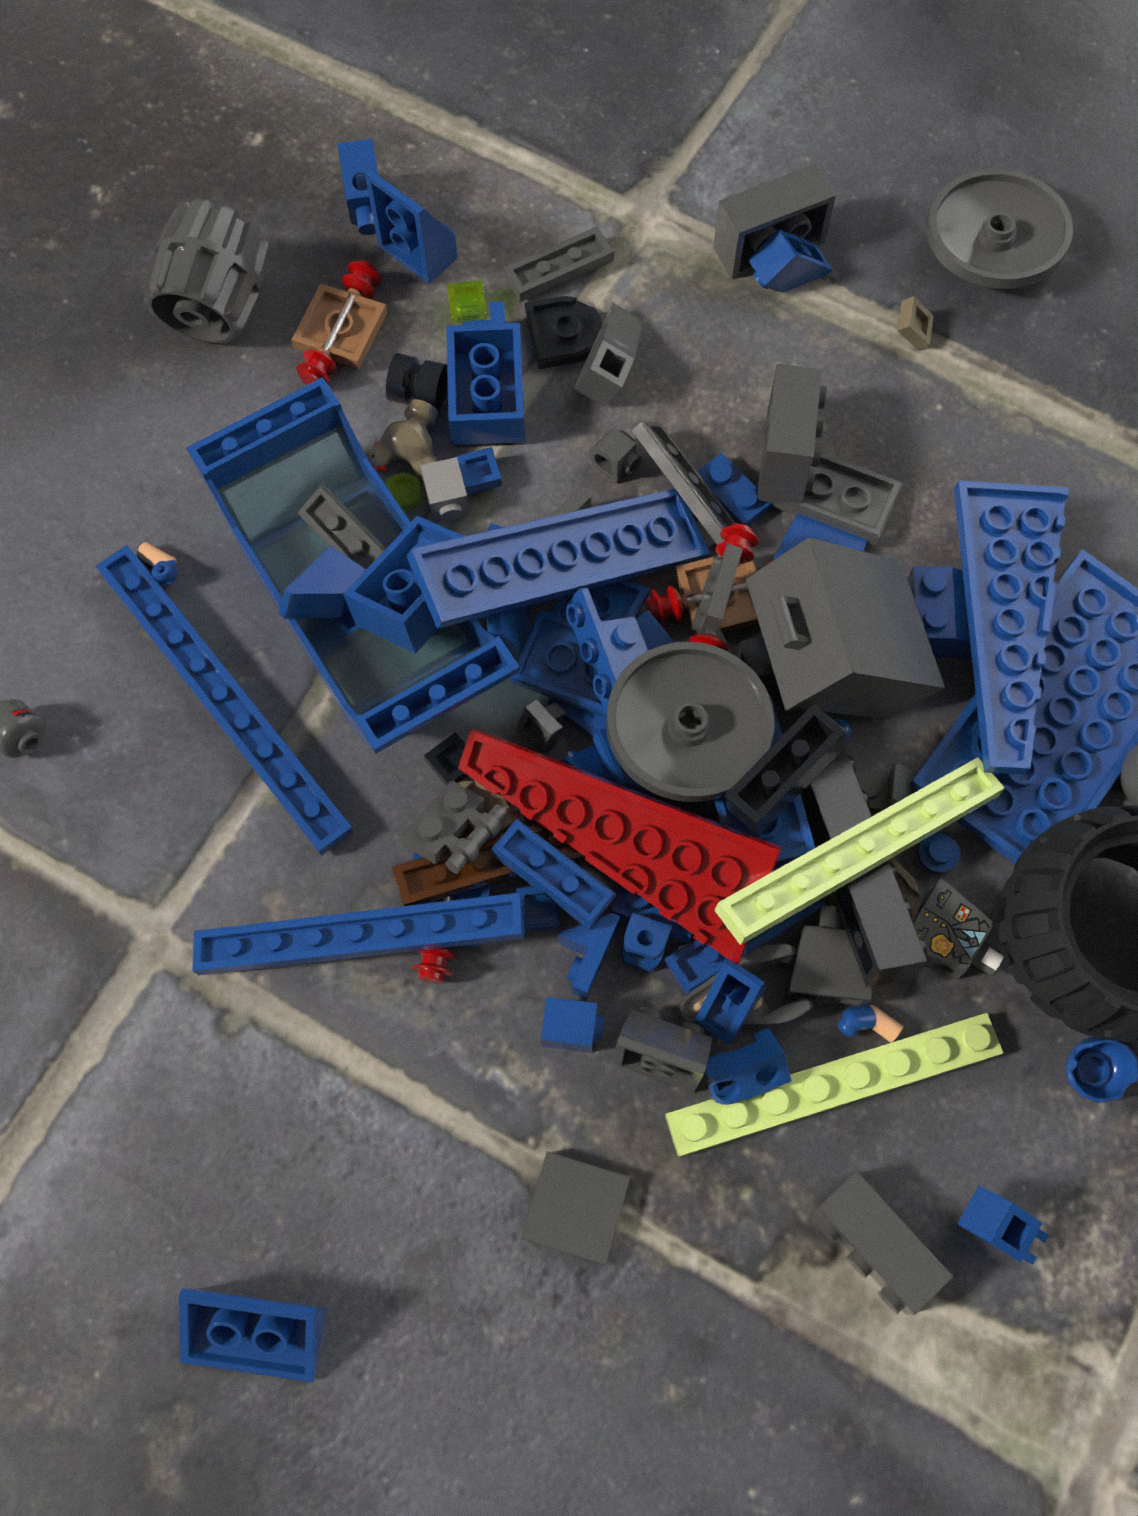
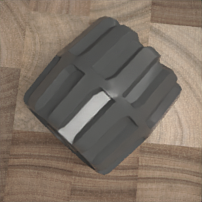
M196 199L191 203L182 202L173 210L156 244L143 290V299L149 306V312L171 330L194 340L209 344L232 343L236 337L243 333L261 292L271 251L269 240L259 237L261 227L254 221L244 222L241 220L236 209L227 205L217 209L211 201L206 199Z

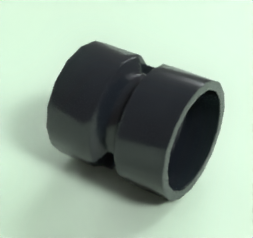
M396 353L391 360L387 373L386 398L389 401L406 405L410 404L411 400L418 399L431 404L439 411L445 400L448 387L447 364L432 360H425L423 364H420L417 357Z

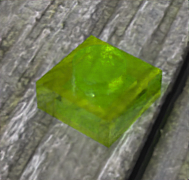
M482 280L447 284L451 322L487 318Z

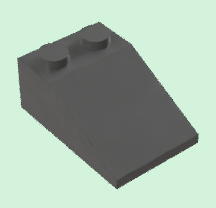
M641 1007L638 1012L630 1009L616 1043L613 1065L694 1093L704 1075L713 1037L704 1035L705 1029L690 1022L681 1021L680 1026L663 1021L665 1015L656 1010Z

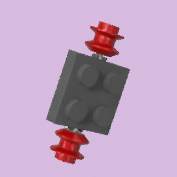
M739 523L721 529L720 536L725 542H721L716 546V552L720 557L714 556L710 571L707 573L701 592L703 596L691 629L698 632L697 635L689 638V642L709 644L728 651V646L719 638L720 635L717 631L723 620L737 567L754 559V553L749 548L755 547L759 541L757 535L753 533L750 527Z

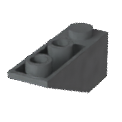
M612 303L574 386L575 390L604 407L623 387L635 359L643 320Z

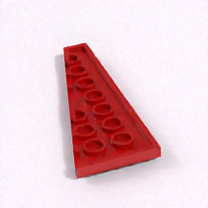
M479 729L470 730L458 769L493 794H499L521 810L520 813L529 820L534 819L548 829L561 843L566 842L586 857V861L632 894H638L655 906L668 920L673 919L694 935L693 938L703 945L706 943L735 964L739 965L741 963L748 941L740 945L715 912V908L718 902L772 873L782 847Z

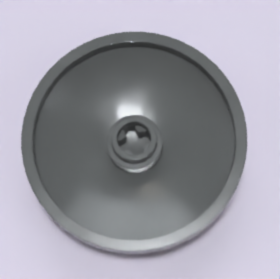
M1004 169L974 171L948 183L934 199L927 222L929 245L936 258L944 267L965 281L995 289L1025 287L1051 275L1063 262L1073 236V222L1070 211L1063 199L1051 187L1027 174Z
M698 642L665 644L655 647L633 660L616 680L609 697L606 714L609 744L624 771L635 782L650 792L682 802H704L724 797L770 749L775 727L774 711L770 696L757 674L745 662L730 652Z

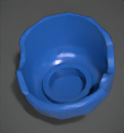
M1095 1037L1086 1038L1074 1046L1065 1063V1074L1071 1087L1079 1096L1096 1103L1121 1099L1130 1084L1138 1081V1058L1128 1045L1119 1041Z

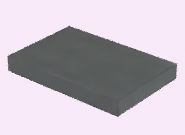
M821 452L818 468L811 467V469H815L812 492L805 491L803 502L789 501L782 502V504L771 502V506L793 515H797V513L864 538L868 540L867 543L876 546L903 483Z

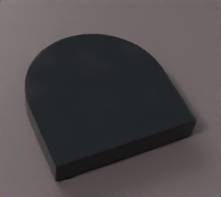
M561 296L524 303L539 370L573 364L588 358L602 326L601 317L593 306L589 307L572 296Z

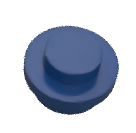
M934 833L922 840L918 847L920 863L932 873H947L959 861V847L946 834Z

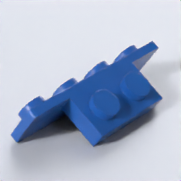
M587 587L579 588L565 606L566 617L570 626L573 627L579 643L581 658L587 664L593 680L595 695L600 699L606 715L609 697L616 680L633 660L647 652L648 649L635 616L601 621L589 589Z

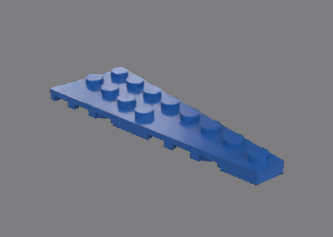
M959 480L954 487L984 773L1025 774L1031 767L1036 731L1034 719L1036 705L1041 695L1039 683L1041 669L1045 665L1046 660L1044 648L1046 635L1050 632L1056 589L1054 577L1056 563L1060 559L1061 553L1059 542L1061 530L1065 525L1066 517L1063 514L1065 500L1069 496L1068 487Z

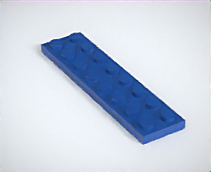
M674 488L412 548L407 555V559L438 629L574 594L579 588L587 587L590 590L675 568L678 565L703 560L710 554V551L689 506Z

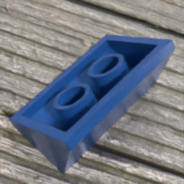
M182 1288L179 1293L180 1363L314 1382L327 1308Z

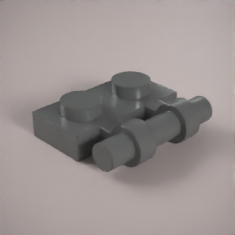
M451 780L402 834L403 846L434 864H437L446 853L449 854L450 857L445 864L450 871L457 874L466 864L471 865L480 854L479 849L487 839L495 838L501 831V823L508 816V812L503 806L496 804L489 813H482L485 809V798ZM468 828L473 830L467 838L459 839Z

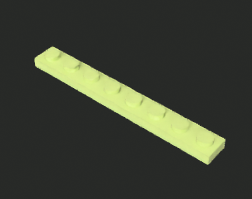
M977 757L718 902L715 912L738 943L742 945L999 797L1005 787L992 773H984L983 762Z
M984 1013L790 1074L792 1082L748 1100L744 1099L737 1103L722 1105L711 1099L666 1113L665 1118L679 1158L1000 1056L1003 1054L988 1013Z

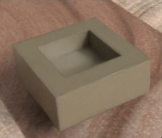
M914 296L901 302L897 331L917 350L930 346L934 316Z

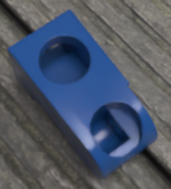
M769 1028L753 1034V1043L732 1052L715 1054L708 1059L704 1073L711 1097L716 1103L729 1105L744 1099L748 1100L792 1082L785 1053Z

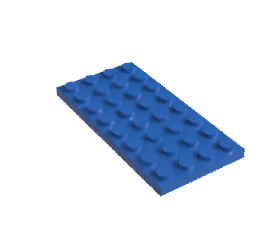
M1083 549L1074 557L1056 582L1050 632L1046 635L1044 648L1046 660L1045 665L1041 669L1039 683L1041 695L1036 705L1034 719L1036 731L1031 767L1025 774L992 773L1005 789L999 797L957 820L959 824L1014 865L1028 845L1049 827L1079 812L1097 808L1120 775L1127 753L1138 744V588ZM976 693L911 780L910 785L916 792L977 757L983 762Z

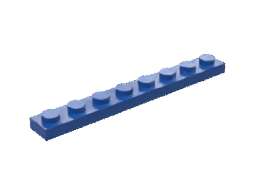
M520 893L198 930L194 931L192 971L200 976L525 939L523 897Z

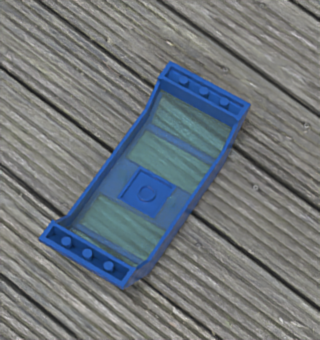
M323 377L186 447L188 454L243 554L278 610L280 609L284 589L329 547L297 513L321 484L328 487L386 548L411 523L367 459L342 410L340 402ZM350 609L340 618L284 619L350 726L375 754L520 672V666L499 635L494 637L483 629L476 619L438 628L416 654L357 626Z

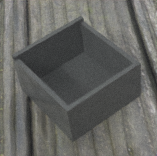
M808 537L746 578L786 711H792L796 708L809 709L815 704L824 712L886 720L945 689L901 561Z

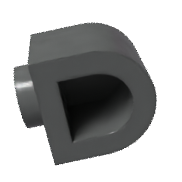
M609 430L589 450V457L594 466L616 483L626 474L634 473L642 461V456L636 452L637 443L627 432L622 430Z

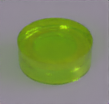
M398 473L391 476L385 483L403 512L411 511L420 504L422 490L420 482L415 476L408 473Z

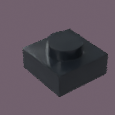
M456 732L424 755L427 764L446 786L451 780L457 783L468 776L458 769L465 743Z

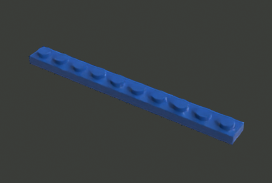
M126 545L97 564L96 568L319 854L321 856L351 835L354 832L352 826L131 548Z

